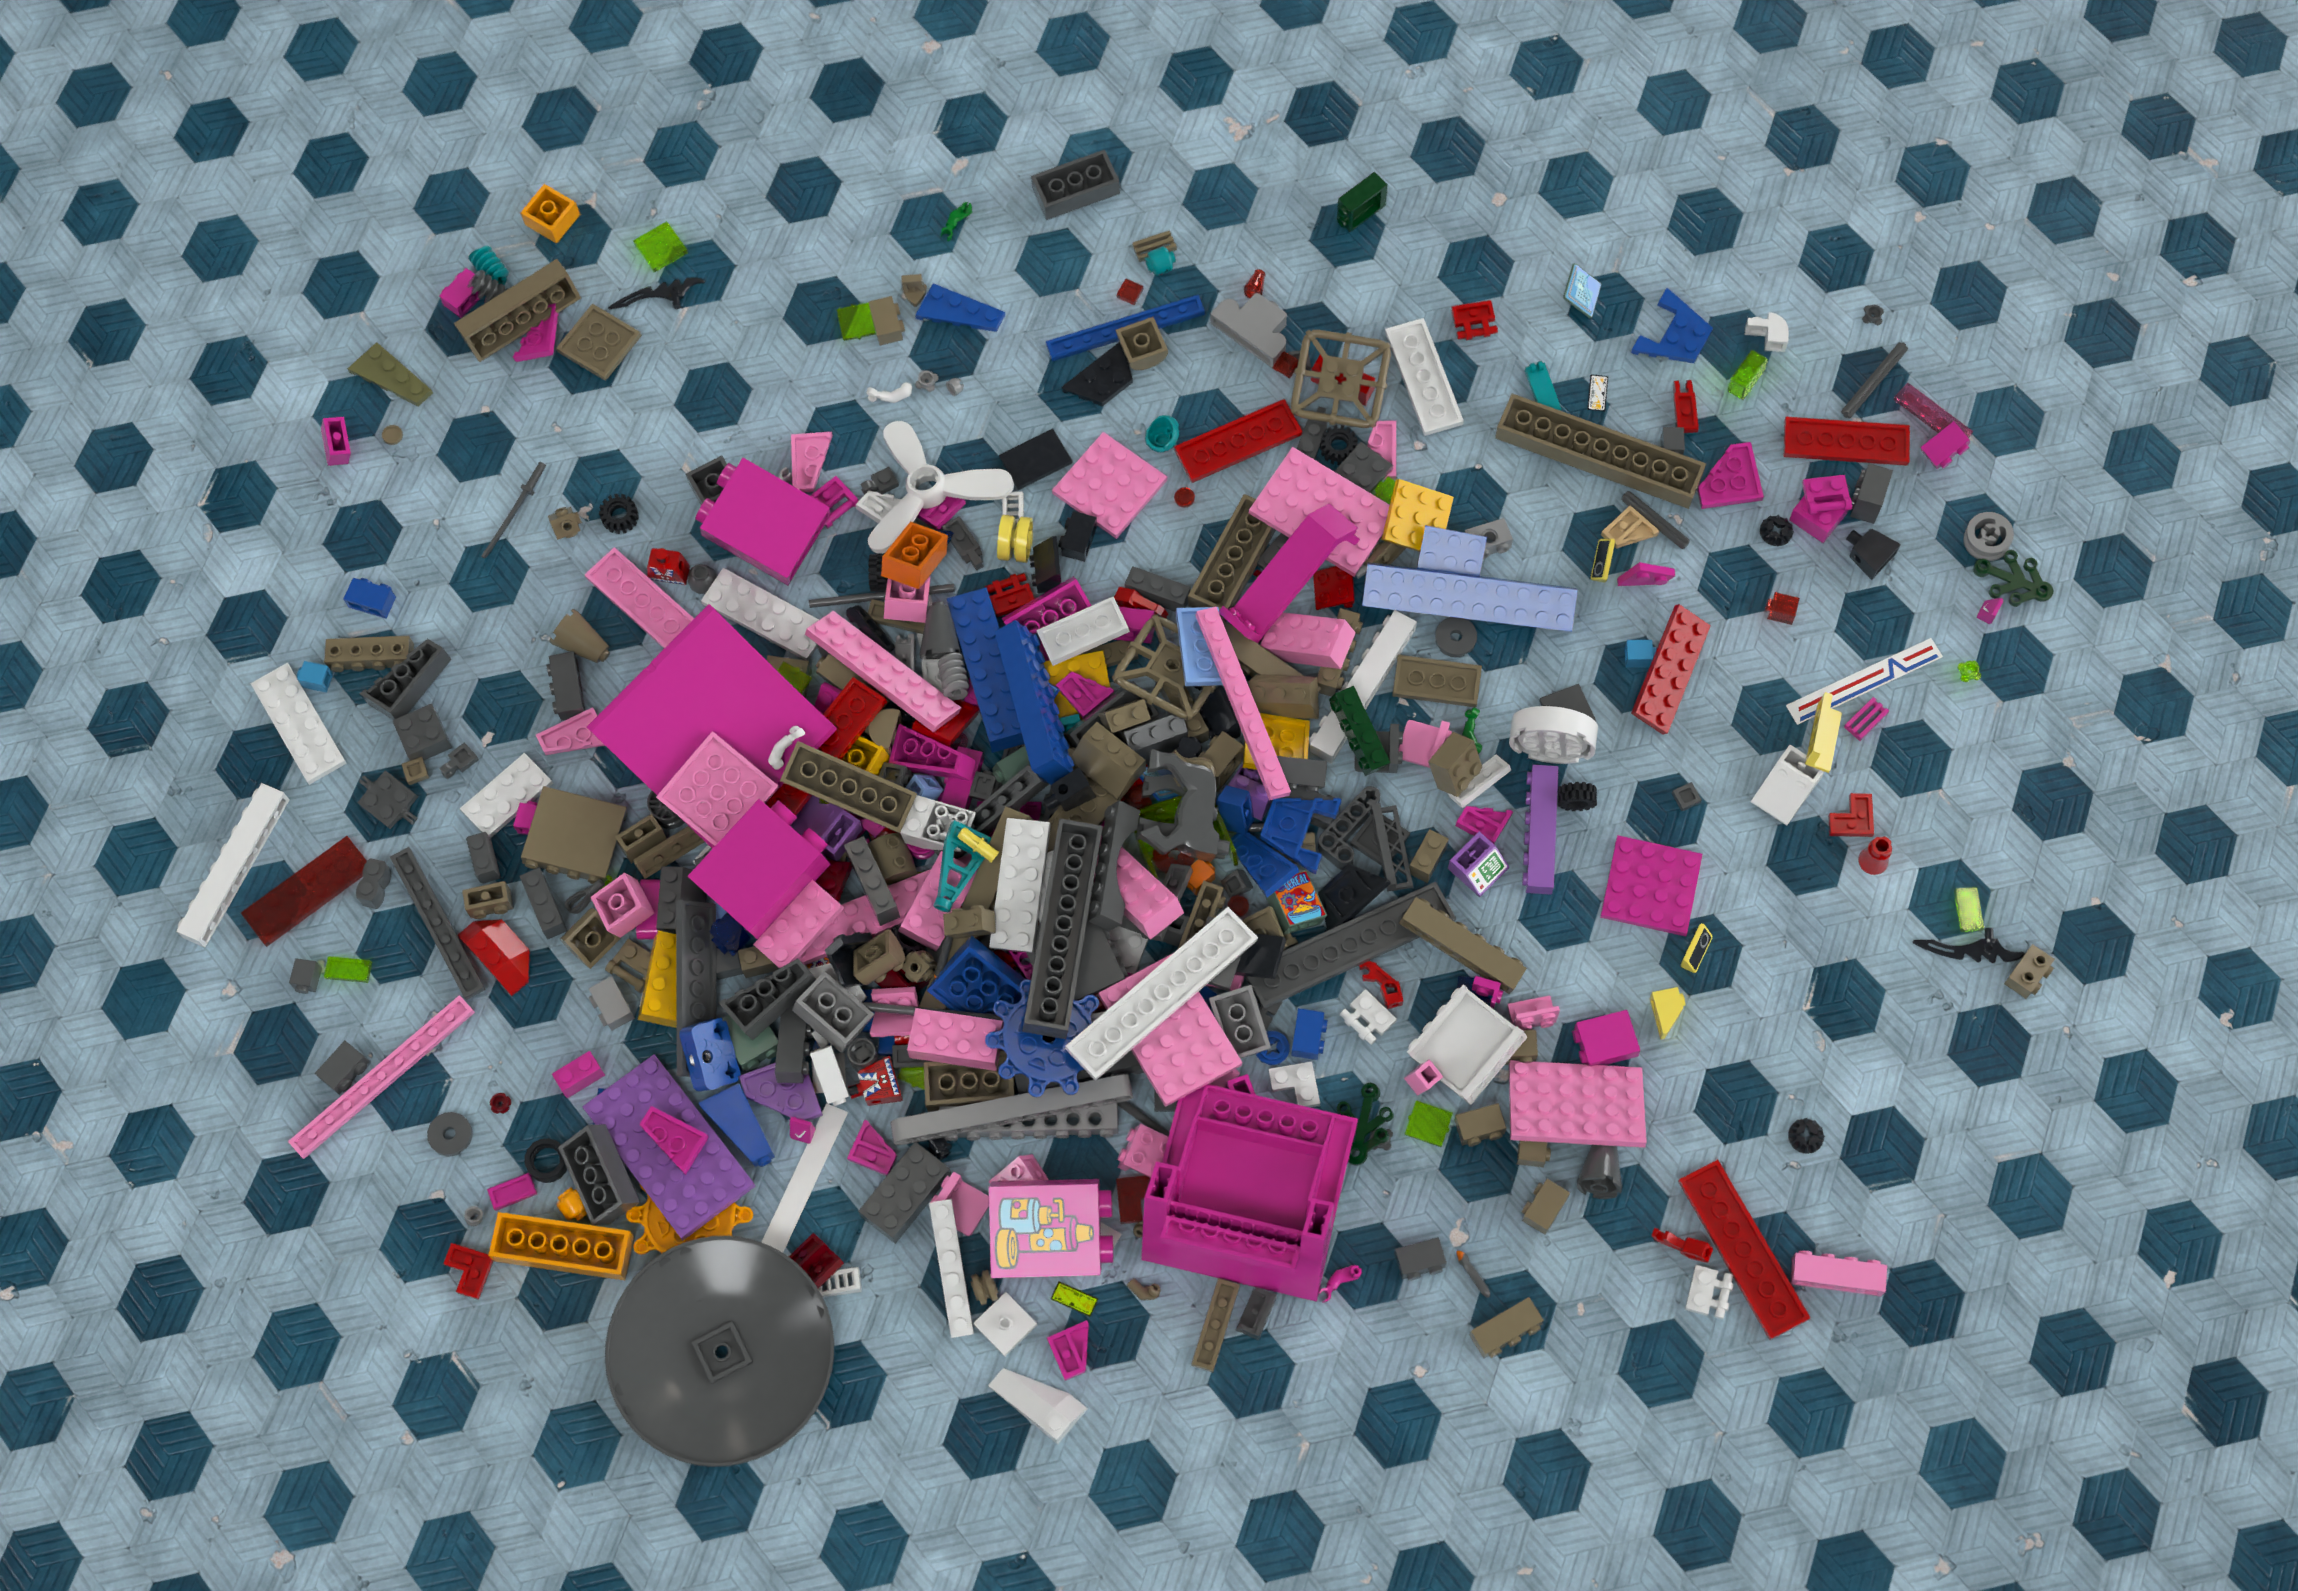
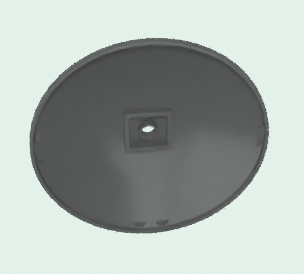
M711 1236L684 1242L665 1251L649 1262L632 1279L619 1298L611 1316L605 1343V1366L609 1388L615 1404L629 1426L645 1442L663 1454L681 1462L708 1467H724L747 1463L772 1453L791 1440L808 1423L820 1405L830 1381L834 1361L832 1322L825 1301L812 1279L795 1261L781 1251L756 1240L735 1236ZM720 1346L728 1348V1355L723 1359H719L716 1356V1350Z

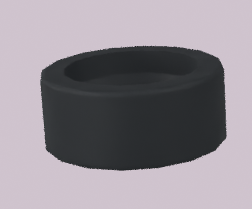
M550 1138L539 1139L533 1142L526 1151V1169L537 1181L543 1183L554 1182L560 1179L567 1171V1166L558 1148L561 1144L556 1140ZM545 1148L554 1149L560 1156L559 1165L549 1173L539 1172L534 1165L535 1156Z

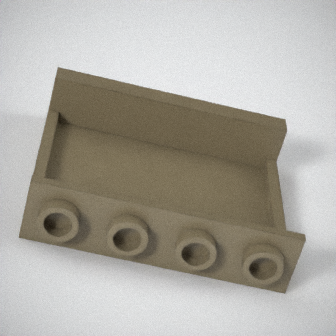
M543 786L521 855L522 863L531 869L540 867L546 869L551 874L563 873L567 874V877L571 879H587L591 884L601 879L606 884V877L617 844L615 836L620 834L623 821H626L627 807Z

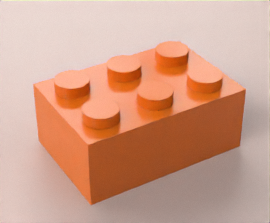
M910 521L882 556L881 576L920 589L947 554L948 535Z

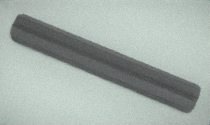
M1627 491L1622 496V501L1625 504L1632 506L1678 547L1685 549L1688 546L1690 539L1632 492Z

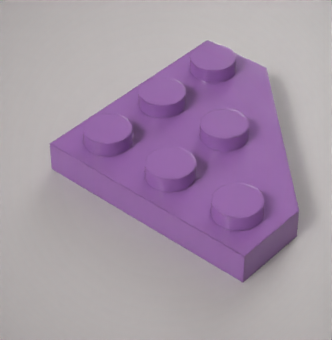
M775 1063L739 1076L745 1096L751 1101L790 1118L796 1117L809 1121L823 1116L809 1073L804 1075V1083H777Z

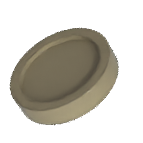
M389 425L382 431V438L385 443L395 445L402 440L403 432L400 427Z

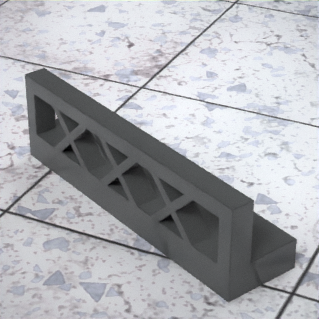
M1380 803L1372 804L1371 815L1384 878L1391 882L1386 887L1387 892L1413 888L1397 806L1381 808ZM1393 812L1394 820L1388 825L1384 822L1383 814ZM1389 831L1398 835V840L1394 845L1388 842L1387 834ZM1393 851L1402 855L1399 865L1392 862L1391 854ZM1398 871L1406 875V883H1396L1395 874Z

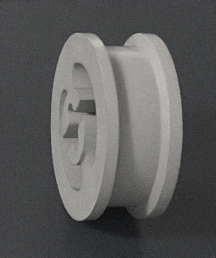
M1983 512L1970 520L1964 533V546L1969 554L1978 560L1987 559L1988 561H1995L2002 558L2006 551H2008L2013 541L2014 531L2011 523L2004 516L1994 512ZM1984 527L1981 529L1978 538H1976L1975 530ZM1999 536H2001L2002 543L2000 545L1993 546L1996 544Z

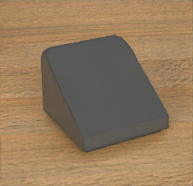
M1237 869L1221 880L1230 899L1253 889L1244 870Z

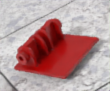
M1337 566L1314 573L1316 610L1341 604L1345 608L1353 607L1355 599L1352 575Z

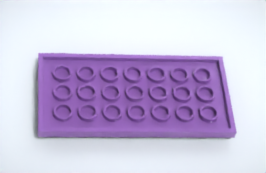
M655 1054L582 1106L595 1125L606 1124L620 1158L682 1240H685L756 1187ZM651 1106L708 1135V1140L686 1175L639 1125Z

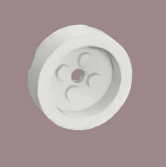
M1554 706L1524 708L1517 711L1512 717L1509 745L1518 754L1522 753V751L1529 754L1528 758L1555 764L1579 763L1580 758L1588 760L1594 756L1598 725L1591 717L1567 708Z

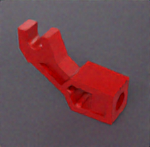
M1119 587L1114 595V599L1119 607L1147 609L1154 611L1155 615L1167 618L1168 616L1165 608L1144 598L1134 589Z
M1368 961L1358 966L1359 970L1367 969L1369 971L1368 974L1362 975L1363 981L1377 982L1381 985L1380 992L1387 1009L1403 1005L1404 1000L1399 981L1393 979L1375 962ZM1386 987L1394 988L1396 992L1387 994Z
M1654 1228L1651 1235L1657 1242L1680 1251L1681 1254L1692 1260L1708 1263L1713 1248L1705 1241L1689 1237L1683 1240L1669 1231L1663 1233L1659 1229Z

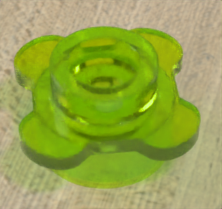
M1976 661L1959 663L1957 669L1961 672V681L1968 682L1973 679L1977 681L1981 678L1980 668Z

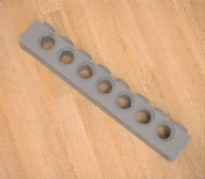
M1117 1103L1038 1118L1034 1119L1035 1123L1030 1127L1023 1125L1024 1121L1012 1123L1009 1127L997 1126L941 1138H945L946 1141H956L958 1138L967 1137V1140L974 1141L980 1140V1137L1000 1140L1002 1137L1011 1136L1012 1139H1024L1025 1136L1044 1139L1051 1135H1056V1138H1068L1069 1135L1089 1138L1093 1134H1100L1101 1137H1112L1113 1134H1118ZM942 1106V1107H939V1110L948 1109V1108H953V1107H959V1106ZM1072 1117L1079 1119L1078 1124L1074 1126L1069 1125L1067 1121ZM1093 1117L1101 1118V1122L1098 1125H1092L1089 1121ZM1049 1118L1057 1120V1123L1053 1126L1045 1124Z

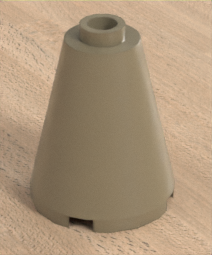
M572 609L571 612L573 614L571 616L566 614L555 628L553 633L556 637L554 640L550 638V643L566 651H574L576 655L595 663L604 662L610 654L608 651L609 645L577 610Z

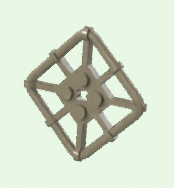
M1309 329L1306 331L1301 345L1298 366L1294 371L1296 377L1291 398V413L1305 419L1329 422V425L1334 426L1335 424L1358 428L1375 427V423L1380 416L1384 389H1387L1386 379L1391 357L1390 344L1379 339L1355 336L1349 332L1343 334L1325 330L1310 331ZM1316 338L1345 342L1342 358L1328 356ZM1310 342L1314 344L1323 357L1321 373L1305 370ZM1351 343L1379 348L1362 361L1348 359ZM1383 354L1378 382L1362 380L1364 367ZM1343 374L1347 380L1339 385L1335 378ZM1304 376L1320 379L1318 391L1299 404ZM1361 386L1376 388L1371 417L1358 400ZM1320 397L1334 399L1331 414L1303 410ZM1340 400L1355 403L1366 420L1337 416Z
M1152 615L1144 624L1134 642H1130L1128 645V651L1117 666L1112 677L1113 681L1123 689L1145 699L1150 705L1154 704L1177 717L1186 719V721L1192 720L1201 709L1209 694L1214 692L1216 685L1201 686L1203 689L1190 708L1184 690L1185 682L1180 647L1167 641L1162 628L1163 626L1178 634L1177 624L1158 615ZM1152 627L1155 628L1160 642L1156 652L1142 646ZM1135 654H1140L1150 659L1144 668L1125 671ZM1172 663L1176 664V665H1175V668H1176V669H1169L1168 666H1167V664H1168V665H1171ZM1147 676L1158 683L1153 691L1149 693L1127 680ZM1164 685L1178 693L1183 710L1157 697Z

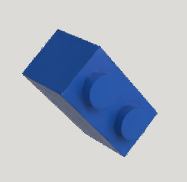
M352 578L343 600L348 608L387 619L396 596L392 588L386 584L377 585L365 578Z
M1226 785L1216 799L1222 829L1246 835L1254 821L1250 792Z
M1298 1008L1292 1057L1318 1060V1054H1323L1325 1041L1321 1040L1322 1032L1326 1033L1328 1020L1324 1019V1012Z

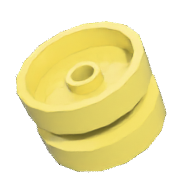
M1002 515L997 541L998 560L1009 561L1014 551L1016 562L1027 563L1033 541V519L1031 517H1020L1016 527V520L1013 515Z

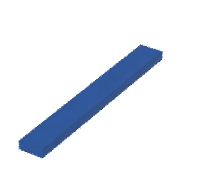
M1199 295L1048 340L1046 341V346L1053 362L1118 342L1116 329L1154 317L1160 329L1205 315V310Z

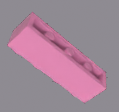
M1799 1251V1253H1795L1792 1257L1790 1278L1792 1285L1882 1296L1886 1292L1887 1265L1881 1264V1261L1867 1260V1262H1861L1855 1257L1839 1259L1835 1258L1833 1254L1816 1256L1812 1255L1810 1251Z

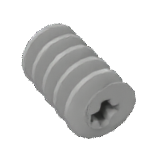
M960 653L946 654L938 661L943 695L951 700H960L968 695L966 691L969 688L968 678L966 676L965 663L963 662L964 657Z

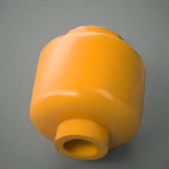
M571 1187L557 1197L559 1200L557 1208L567 1220L570 1221L576 1218L579 1221L587 1215L577 1189Z

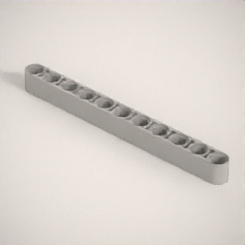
M1117 1075L1097 1079L1096 1081L1079 1083L1078 1092L1074 1095L1066 1094L1062 1086L1045 1089L1040 1097H1033L1029 1093L902 1117L892 1120L890 1124L894 1144L905 1145L1124 1102L1132 1099L1133 1093L1129 1075Z

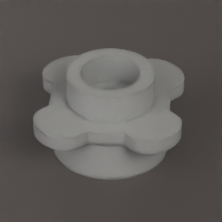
M921 371L915 385L918 389L924 388L928 392H932L935 389V382L939 379L938 375L930 371Z

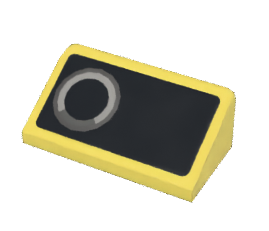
M1600 539L1598 541L1591 580L1607 582L1615 539Z
M1701 923L1681 963L1682 968L1692 973L1697 972L1712 940V934L1704 924Z

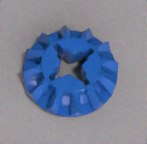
M1267 1031L1270 1046L1278 1042L1276 1046L1278 1053L1271 1052L1267 1055L1268 1050L1257 1053L1256 1056L1261 1063L1268 1064L1269 1066L1279 1065L1287 1059L1290 1051L1289 1042L1282 1033Z

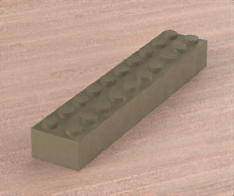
M1513 393L1497 426L1495 439L1687 509L1690 508L1706 467V463Z

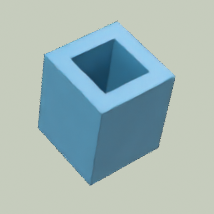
M1652 640L1626 641L1624 648L1625 668H1650L1656 653V647H1653Z
M304 661L302 667L297 672V680L301 686L327 693L333 676L330 668L326 665Z

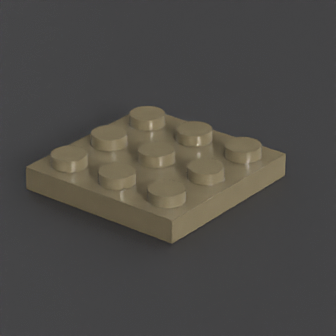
M591 304L557 346L556 350L606 381L642 335L638 330L596 305Z

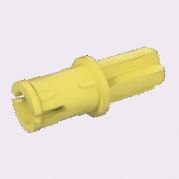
M965 827L957 836L961 841L970 846L973 852H978L990 863L999 853L998 850L983 841V837L979 838Z

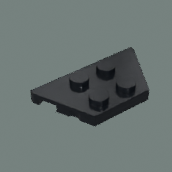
M1120 342L1061 387L1062 392L1066 394L1069 392L1078 395L1082 400H1089L1096 405L1104 406L1133 383L1132 374Z
M1348 864L1318 892L1319 899L1327 914L1325 918V932L1352 920L1391 882Z

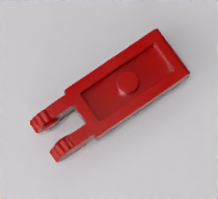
M1692 380L1686 381V393H1680L1679 381H1673L1676 427H1684V433H1698L1696 399Z

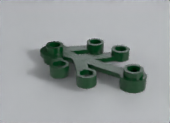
M2014 550L2006 551L2003 557L2013 574L1991 566L1987 559L1977 560L1973 567V572L1978 577H1986L1990 574L2009 582L2002 586L1998 584L1991 586L1989 595L1994 599L2020 588L2029 590L2023 594L2018 592L2011 594L2009 604L2013 607H2018L2021 603L2032 599L2040 602L2047 601L2054 592L2051 584L2042 581L2036 569L2038 563L2034 558L2026 559L2023 564V568L2029 572L2033 582L2026 580L2016 560L2018 554ZM2007 555H2012L2014 559H2009ZM2027 563H2032L2034 567H2029ZM1980 564L1985 565L1987 568H1982ZM2040 588L2046 590V592H2045V593L2041 592V591H2040ZM1993 589H1997L1999 594L1994 593ZM2013 597L2018 598L2019 602H2015Z
M1367 1083L1361 1089L1364 1100L1355 1132V1142L1352 1144L1348 1160L1350 1164L1355 1166L1363 1164L1367 1160L1370 1150L1380 1143L1387 1142L1389 1139L1387 1130L1385 1128H1378L1383 1123L1393 1119L1394 1113L1389 1107L1381 1108L1379 1115L1369 1122L1372 1103L1380 1097V1089L1374 1083ZM1369 1088H1373L1370 1094L1366 1093ZM1342 1101L1337 1105V1111L1340 1115L1356 1118L1351 1112V1106L1347 1102ZM1347 1106V1110L1341 1112V1108ZM1385 1112H1390L1388 1117H1383ZM1378 1128L1375 1131V1137L1364 1143L1365 1136ZM1384 1132L1385 1136L1383 1138H1379V1134ZM1355 1151H1360L1358 1156H1353Z

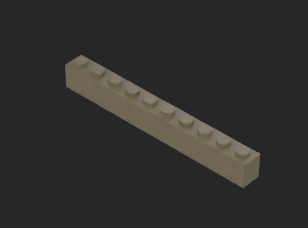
M1005 806L989 843L999 853L991 863L985 858L979 866L963 903V909L971 910V906L982 905L984 909L994 911L1007 818L1034 820L1029 815ZM984 935L974 936V938L981 942ZM970 937L953 938L947 963ZM934 975L932 976V978H931V980H930V982H929L928 987H929V986L931 985V983L934 981ZM926 989L919 1007L950 1010Z

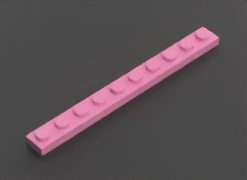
M1217 607L1199 610L1195 616L1269 801L1289 796L1291 790Z
M459 995L288 1141L290 1145L305 1159L475 1013L474 1010Z

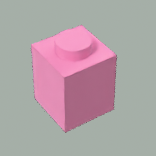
M1429 1059L1417 1066L1404 1079L1418 1096L1429 1090L1443 1076Z

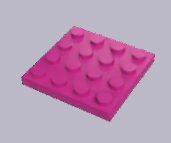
M1617 835L1600 918L1686 936L1703 854Z

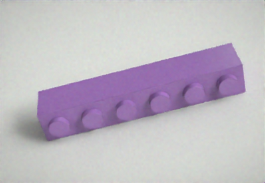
M1532 765L1531 772H1527L1526 784L1530 785V792H1526L1525 803L1529 805V812H1525V825H1528V832L1524 833V845H1528V849L1523 854V865H1527V873L1523 872L1522 885L1526 886V893L1552 895L1555 869L1558 766Z

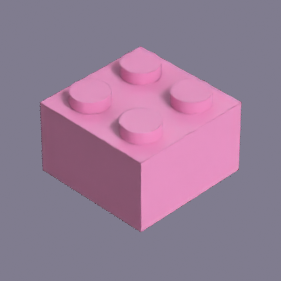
M930 576L920 589L888 578L884 619L925 623L929 600Z
M623 873L590 897L606 930L620 938L655 914L638 880L626 873Z

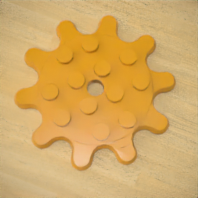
M648 1194L645 1204L634 1206L626 1212V1218L629 1222L640 1223L644 1226L643 1236L635 1241L633 1247L634 1251L639 1255H644L652 1250L660 1251L662 1254L677 1245L698 1238L732 1236V1229L737 1224L748 1223L753 1219V1211L749 1207H741L734 1202L685 1240H682Z

